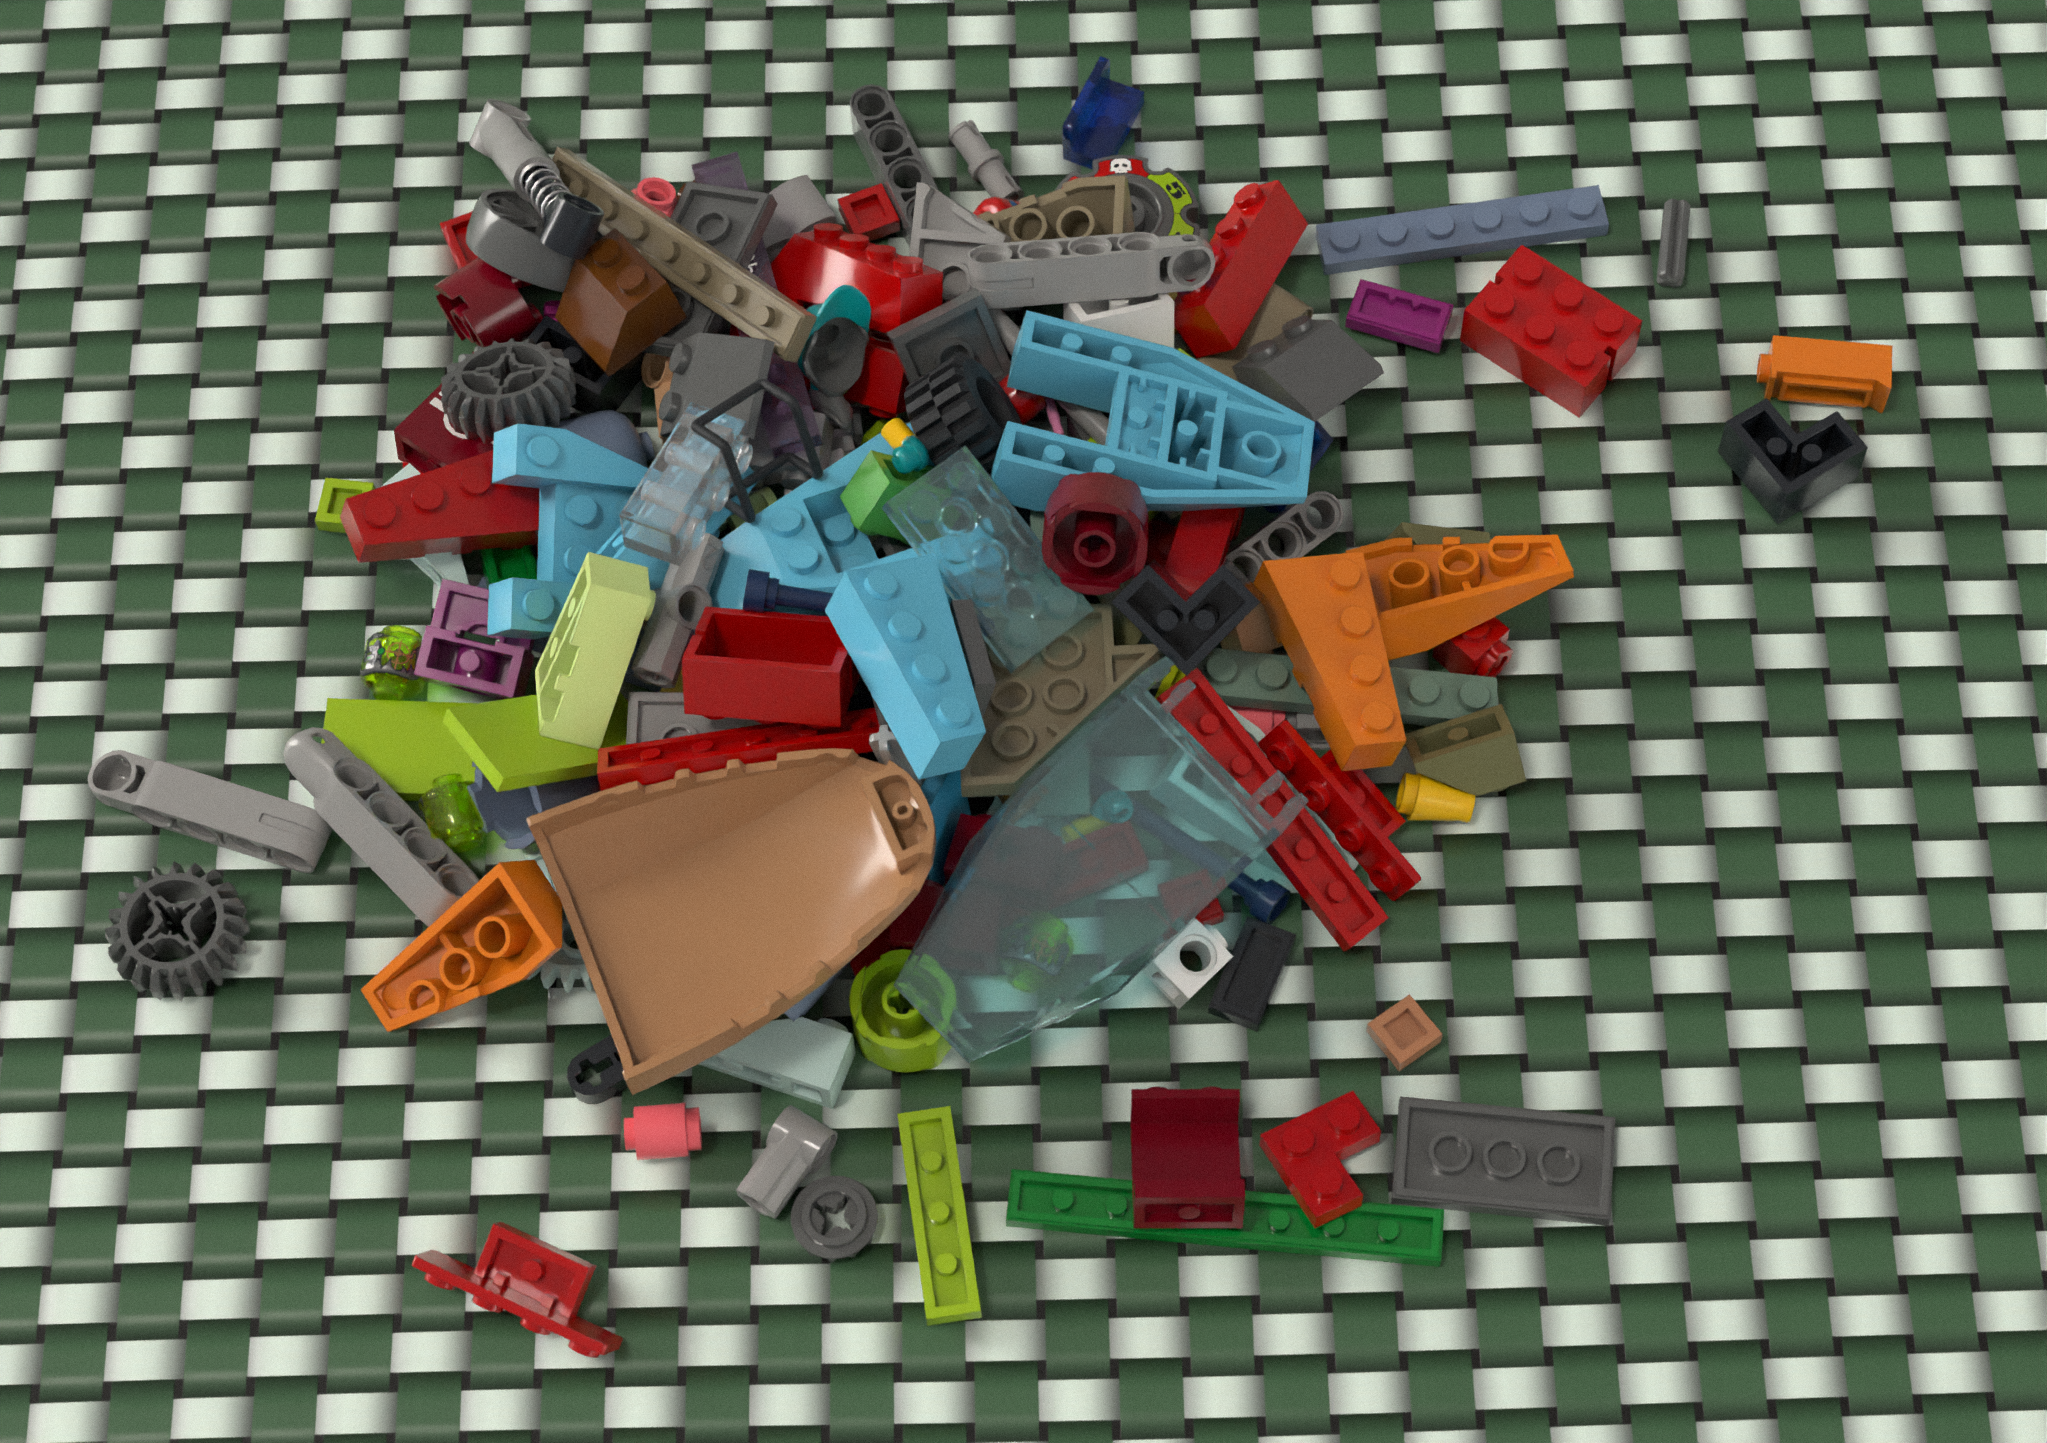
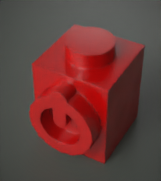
M1493 617L1435 646L1432 657L1450 673L1496 677L1507 665L1513 654V650L1507 645L1510 629L1496 617Z

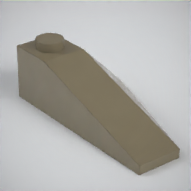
M1125 175L1076 178L1063 183V188L1040 197H1036L1033 194L1019 199L1020 204L994 214L987 211L977 215L1011 237V242L1135 232L1128 179Z

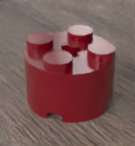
M479 257L434 285V289L440 292L436 295L437 301L462 341L467 338L471 343L475 342L483 348L492 345L494 340L497 343H505L513 337L516 342H523L527 340L543 319L539 310L531 302L526 304L518 290L524 286L522 280L498 270Z
M1088 472L1079 475L1069 474L1059 481L1058 487L1050 495L1045 507L1042 556L1048 569L1051 568L1061 578L1060 582L1067 588L1082 594H1108L1120 589V584L1132 576L1134 579L1142 571L1147 558L1149 516L1146 503L1138 485L1131 480L1122 479L1116 475L1103 472Z

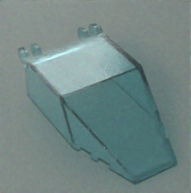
M1167 656L1158 660L1137 676L1027 777L968 842L933 912L893 985L968 1063L1029 1036L1030 1033L1054 1022L1063 1021L1085 1008L1115 997L1270 847L1308 802V799L1302 793L1298 796H1293L1282 807V811L1273 819L1260 803L1267 796L1273 795L1282 786V781L1286 777L1278 770L1251 796L1170 714L1197 687L1190 679L1185 683H1180L1162 705L1151 695L1148 690L1156 682H1161L1170 673L1171 667L1174 665Z

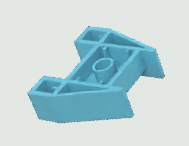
M517 423L495 432L492 483L540 488L537 580L512 577L489 584L487 635L534 640L550 636L587 553L596 554L663 475L567 429Z

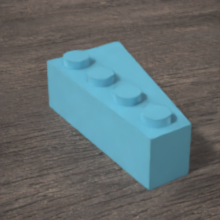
M929 554L845 571L825 608V612L916 776L920 780L964 769L985 735L986 730L935 555Z

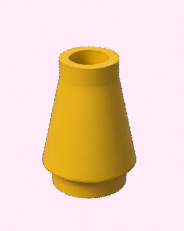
M1404 772L1397 792L1395 809L1400 814L1407 815L1408 821H1461L1469 823L1474 809L1475 795L1418 772L1416 774Z

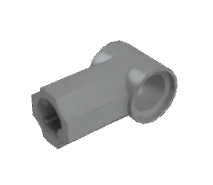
M793 1105L788 1106L772 1125L766 1139L767 1147L736 1189L737 1195L755 1211L765 1217L769 1216L776 1219L808 1172L811 1174L816 1173L826 1162L835 1146L838 1134Z

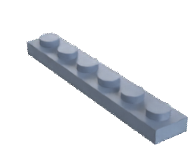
M1599 185L1318 224L1316 225L1315 237L1324 275L1513 249L1519 248L1521 244L1528 247L1605 236L1608 233L1609 222Z

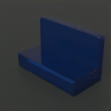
M1099 57L1062 127L1063 159L1092 170L1093 160L1117 155L1144 105L1143 91L1110 80V59Z

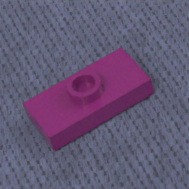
M1360 279L1346 317L1345 327L1439 353L1452 317L1454 305Z

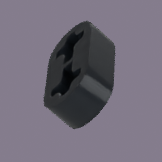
M612 1035L579 1053L571 1060L567 1068V1079L572 1093L583 1103L599 1104L628 1088L622 1074L621 1059ZM591 1068L596 1074L601 1072L600 1078L602 1083L593 1087L590 1082H584L583 1072Z

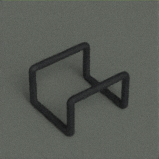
M759 379L695 419L691 424L693 432L721 450L733 482L732 487L719 495L718 502L747 523L754 522L756 516L746 489L789 462L814 479H820L823 476V470L798 400L766 379ZM764 389L789 405L809 463L794 453L787 452L742 479L729 443L704 426ZM737 495L741 506L731 499Z

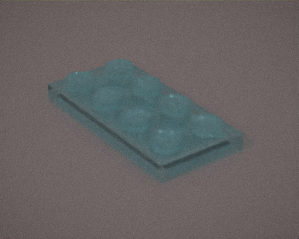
M966 445L892 497L882 507V510L918 556L935 555L944 589L953 600L972 599L983 639L1010 673L1014 672L1094 610L1081 593L1067 588L1060 582L1061 578L1051 568L1048 569L1042 556V542Z

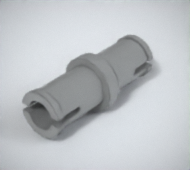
M969 120L968 123L963 121L956 125L949 133L948 138L969 165L968 173L971 178L976 182H981L991 197L1017 201L1022 199L1024 191L1017 185L1004 167V157L999 150L992 149L977 129L975 122Z

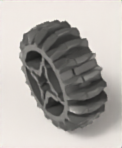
M513 337L505 343H497L494 340L492 345L484 348L475 346L474 353L459 355L458 363H452L447 366V374L441 378L444 414H447L448 421L453 424L455 432L465 433L467 440L481 438L484 444L494 441L495 432L517 423L556 428L559 426L560 419L568 417L570 415V407L576 404V380L574 370L570 367L569 359L564 358L562 349L552 348L550 342L536 344L533 338H528L523 342H516Z
M174 861L169 874L163 875L159 868L153 866L151 873L153 879L144 883L143 879L134 876L133 885L136 891L132 894L119 891L118 900L123 908L109 909L108 917L113 926L105 929V937L109 944H112L108 948L109 957L113 963H117V971L120 976L127 981L132 979V985L141 993L150 988L154 998H158L161 1001L167 992L171 990L174 998L182 1002L186 989L193 988L196 995L203 997L205 989L203 984L212 980L214 984L222 986L223 978L219 972L223 968L237 971L238 963L233 955L247 953V944L244 938H242L250 934V925L247 919L243 918L247 915V908L243 900L237 898L238 892L235 886L229 883V881L223 883L224 880L221 874L214 869L205 874L202 866L194 862L185 873L181 864ZM185 901V902L180 903V904H173V903H176V902ZM154 915V921L152 926L145 933H143L145 939H143L140 942V937L143 928L145 927L148 920ZM216 920L215 930L210 940L202 948V939L212 929L211 923ZM170 921L176 929L183 928L189 941H185L179 933L173 935L167 922ZM177 958H182V959H183V960H180V961L169 962V961H171V960H173V959H177Z

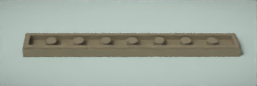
M557 147L552 160L559 169L562 182L567 186L570 193L591 201L605 213L597 230L605 236L616 228L659 274L750 337L775 342L773 352L785 361L797 363L817 319L816 316L571 150Z

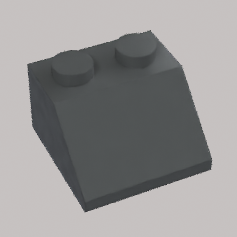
M1300 316L1288 321L1282 326L1283 332L1273 339L1264 340L1251 346L1247 350L1248 356L1232 366L1239 383L1314 422L1384 374L1381 364L1334 321L1310 319L1309 316Z
M702 332L680 340V343L675 346L670 357L669 369L673 372L670 390L663 396L659 407V418L663 420L660 436L689 445L695 439L702 438L691 429L692 422L759 379L767 380L775 342L766 339ZM765 390L758 391L704 427L717 435L724 434L733 446L754 440Z

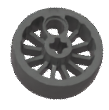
M490 189L480 195L474 206L466 232L467 246L480 259L515 278L559 292H564L575 259L551 250L540 241L539 237L544 228V220L532 204L521 198L515 190ZM597 231L591 246L604 237V235Z

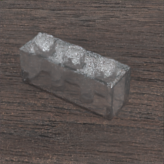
M693 402L689 404L619 514L624 547L680 567L691 549L696 550L700 546L705 535L707 522L714 511L719 512L724 507L732 483L721 450L691 429L692 422L711 410L710 408ZM722 414L704 427L729 443L740 474H743L747 470L753 454V447L748 441L747 422L727 414Z

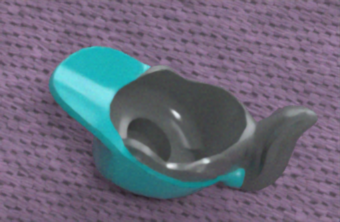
M842 285L836 288L824 303L816 304L806 309L816 316L817 319L797 363L801 372L810 380L809 397L814 408L819 413L825 414L841 429L848 431L852 424L853 409L843 395L853 387L863 372L865 350L870 341L868 331L871 307L867 297L860 290L850 285Z

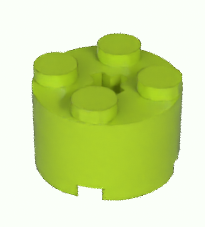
M907 949L893 950L880 955L879 960L867 968L865 966L856 975L850 990L849 1005L854 1035L863 1056L868 1061L895 1072H915L937 1067L952 1048L959 1029L955 985L951 977L940 967V963L930 955L919 951ZM904 1008L912 1009L907 1014H902Z

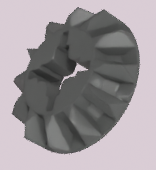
M827 1176L811 1182L799 1193L791 1211V1226L796 1241L806 1249L810 1256L816 1255L826 1258L830 1262L848 1256L854 1258L859 1250L872 1242L873 1234L878 1224L877 1207L871 1193L861 1183L844 1176ZM845 1205L844 1219L850 1226V1229L835 1226L824 1235L826 1222L824 1217L820 1215V1211L834 1214Z

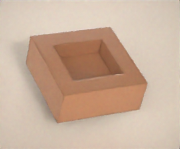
M1410 994L1367 1023L1366 1032L1398 1071H1401L1441 1043L1443 1035Z

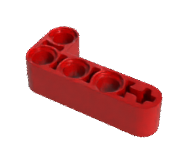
M1246 507L1182 512L1164 569L1190 595L1225 562L1232 539L1236 540Z

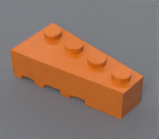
M1363 552L1263 561L1253 582L1264 594L1259 604H1263L1271 620L1269 626L1277 643L1283 644L1294 666L1292 673L1299 687L1305 688L1315 708L1313 715L1341 771L1392 766L1407 740Z

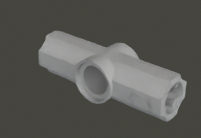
M695 529L682 530L661 588L654 589L656 593L654 609L647 620V627L631 667L634 671L633 676L647 684H653L662 688L675 687L682 669V657L692 635L695 633L701 615L706 606L713 607L709 592L725 549L722 547L723 541L712 534Z

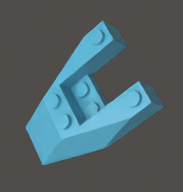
M1026 311L1013 349L1007 387L1110 413L1105 445L1007 421L993 462L987 499L1034 511H1045L1050 495L1058 487L1059 481L1069 474L1079 475L1088 472H1103L1136 483L1141 490V495L1148 511H1197L1303 504L1305 502L1308 492L1314 421L1172 347Z
M907 423L906 425H907V426L912 430V432L914 433L911 424H910V423ZM881 433L823 470V476L820 479L812 477L756 514L754 522H745L722 538V547L725 550L709 592L713 607L743 609L749 569L770 572V578L780 579L779 584L834 593L845 571L934 554L949 606L952 600L972 599L974 609L977 610L1006 599L1002 562L983 524L878 559L868 536L852 524L851 516L841 501L840 495L870 450L892 455L894 449L881 436ZM929 458L927 465L935 466ZM775 605V610L764 608V611L828 616L822 612Z

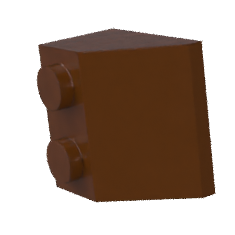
M616 228L590 246L585 259H575L555 315L558 323L608 377L687 317L667 281Z

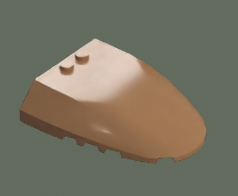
M829 748L777 753V758L774 761L746 765L739 759H732L727 761L726 768L698 774L693 773L690 769H681L675 772V777L671 780L643 786L638 781L629 782L526 818L568 918L618 1050L623 1067L622 1074L632 1095L669 1079L731 1047L782 1015L825 983L883 932L918 895L933 865L936 847L935 821L919 784L904 769L889 760L887 765L859 757L853 749Z

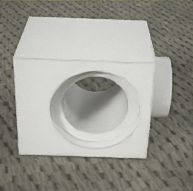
M1195 919L1142 972L1180 1009L1233 956L1226 950L1228 944L1218 930L1209 924L1203 926ZM1191 950L1198 954L1202 961V970L1193 972L1186 969L1180 961V951Z

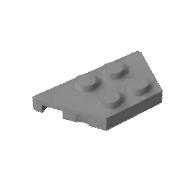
M917 182L909 256L922 258L924 265L943 272L942 304L970 291L969 251L980 245L1011 242V237L931 185Z

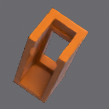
M1773 335L1768 354L1759 355L1756 381L1757 383L1765 384L1764 399L1767 398L1769 401L1771 397H1775L1782 401L1862 408L1869 406L1877 412L1883 413L1892 388V345Z

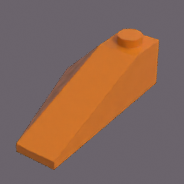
M1558 535L1495 536L1489 543L1461 544L1460 537H1443V544L1413 545L1412 538H1392L1345 551V553L1363 552L1388 661L1427 651L1574 577L1573 568Z
M535 860L499 862L360 990L387 1032H391L524 981L562 948L561 900Z

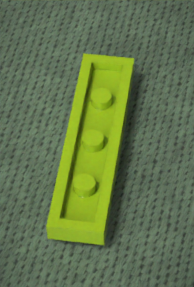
M946 1106L898 1113L897 1117L927 1326L982 1318L951 1107Z

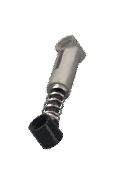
M488 99L469 141L470 146L492 158L517 194L532 204L544 220V228L539 239L545 246L569 258L585 259L605 215L604 211L591 201L570 193L567 186L560 179L558 167L529 131L528 126L531 117L527 113L503 101Z

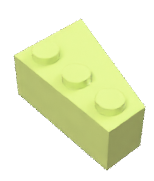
M591 552L587 553L535 669L540 736L597 750L601 747L630 659L634 653L643 621H647L650 618L654 609L656 593L650 589L648 567Z

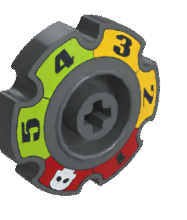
M1115 155L1093 160V171L1091 173L1079 174L1073 171L1055 189L1056 191L1063 188V183L1076 178L1125 175L1128 179L1135 232H1147L1157 236L1182 234L1200 236V226L1194 223L1198 220V202L1190 186L1171 168H1165L1163 171H1152L1148 168V159L1145 157Z

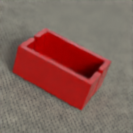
M1521 244L1496 273L1495 282L1490 280L1465 308L1460 342L1580 418L1605 389L1606 380L1611 381L1636 352L1642 320Z
M706 606L696 626L695 635H692L682 657L684 714L702 715L711 720L738 718L755 720L761 724H774L777 722L806 724L816 729L841 727L850 704V697L853 696L860 678V673L828 616L768 611L758 613L742 609Z

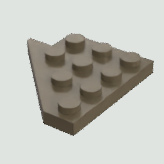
M1112 603L975 610L977 617L988 618L994 624L992 636L983 640L996 685L983 717L986 733L965 768L960 770L962 797L1017 794L1159 663V649L1154 644L1114 646Z

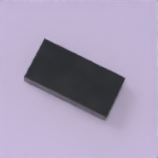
M1247 916L1231 955L1233 957L1227 962L1210 1001L1208 1013L1257 1032L1296 942V934Z

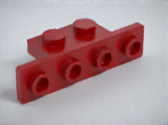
M1283 720L1258 742L1259 747L1266 754L1273 767L1286 777L1298 791L1304 804L1316 812L1334 833L1339 845L1351 853L1368 873L1374 886L1383 891L1390 900L1395 901L1421 880L1418 872L1388 839L1394 831L1406 822L1405 819L1362 769L1341 771L1331 749L1319 758L1287 720Z
M503 1222L493 1224L476 1268L436 1250L416 1254L412 1262L413 1267L426 1273L424 1279L430 1284L446 1290H455L456 1287L474 1295L472 1302L477 1306L497 1313L503 1312V1309L521 1317L520 1324L524 1328L542 1335H550L551 1332L570 1340L568 1343L570 1349L584 1356L598 1358L600 1354L606 1355L619 1349L623 1340L621 1336L576 1316L596 1265Z

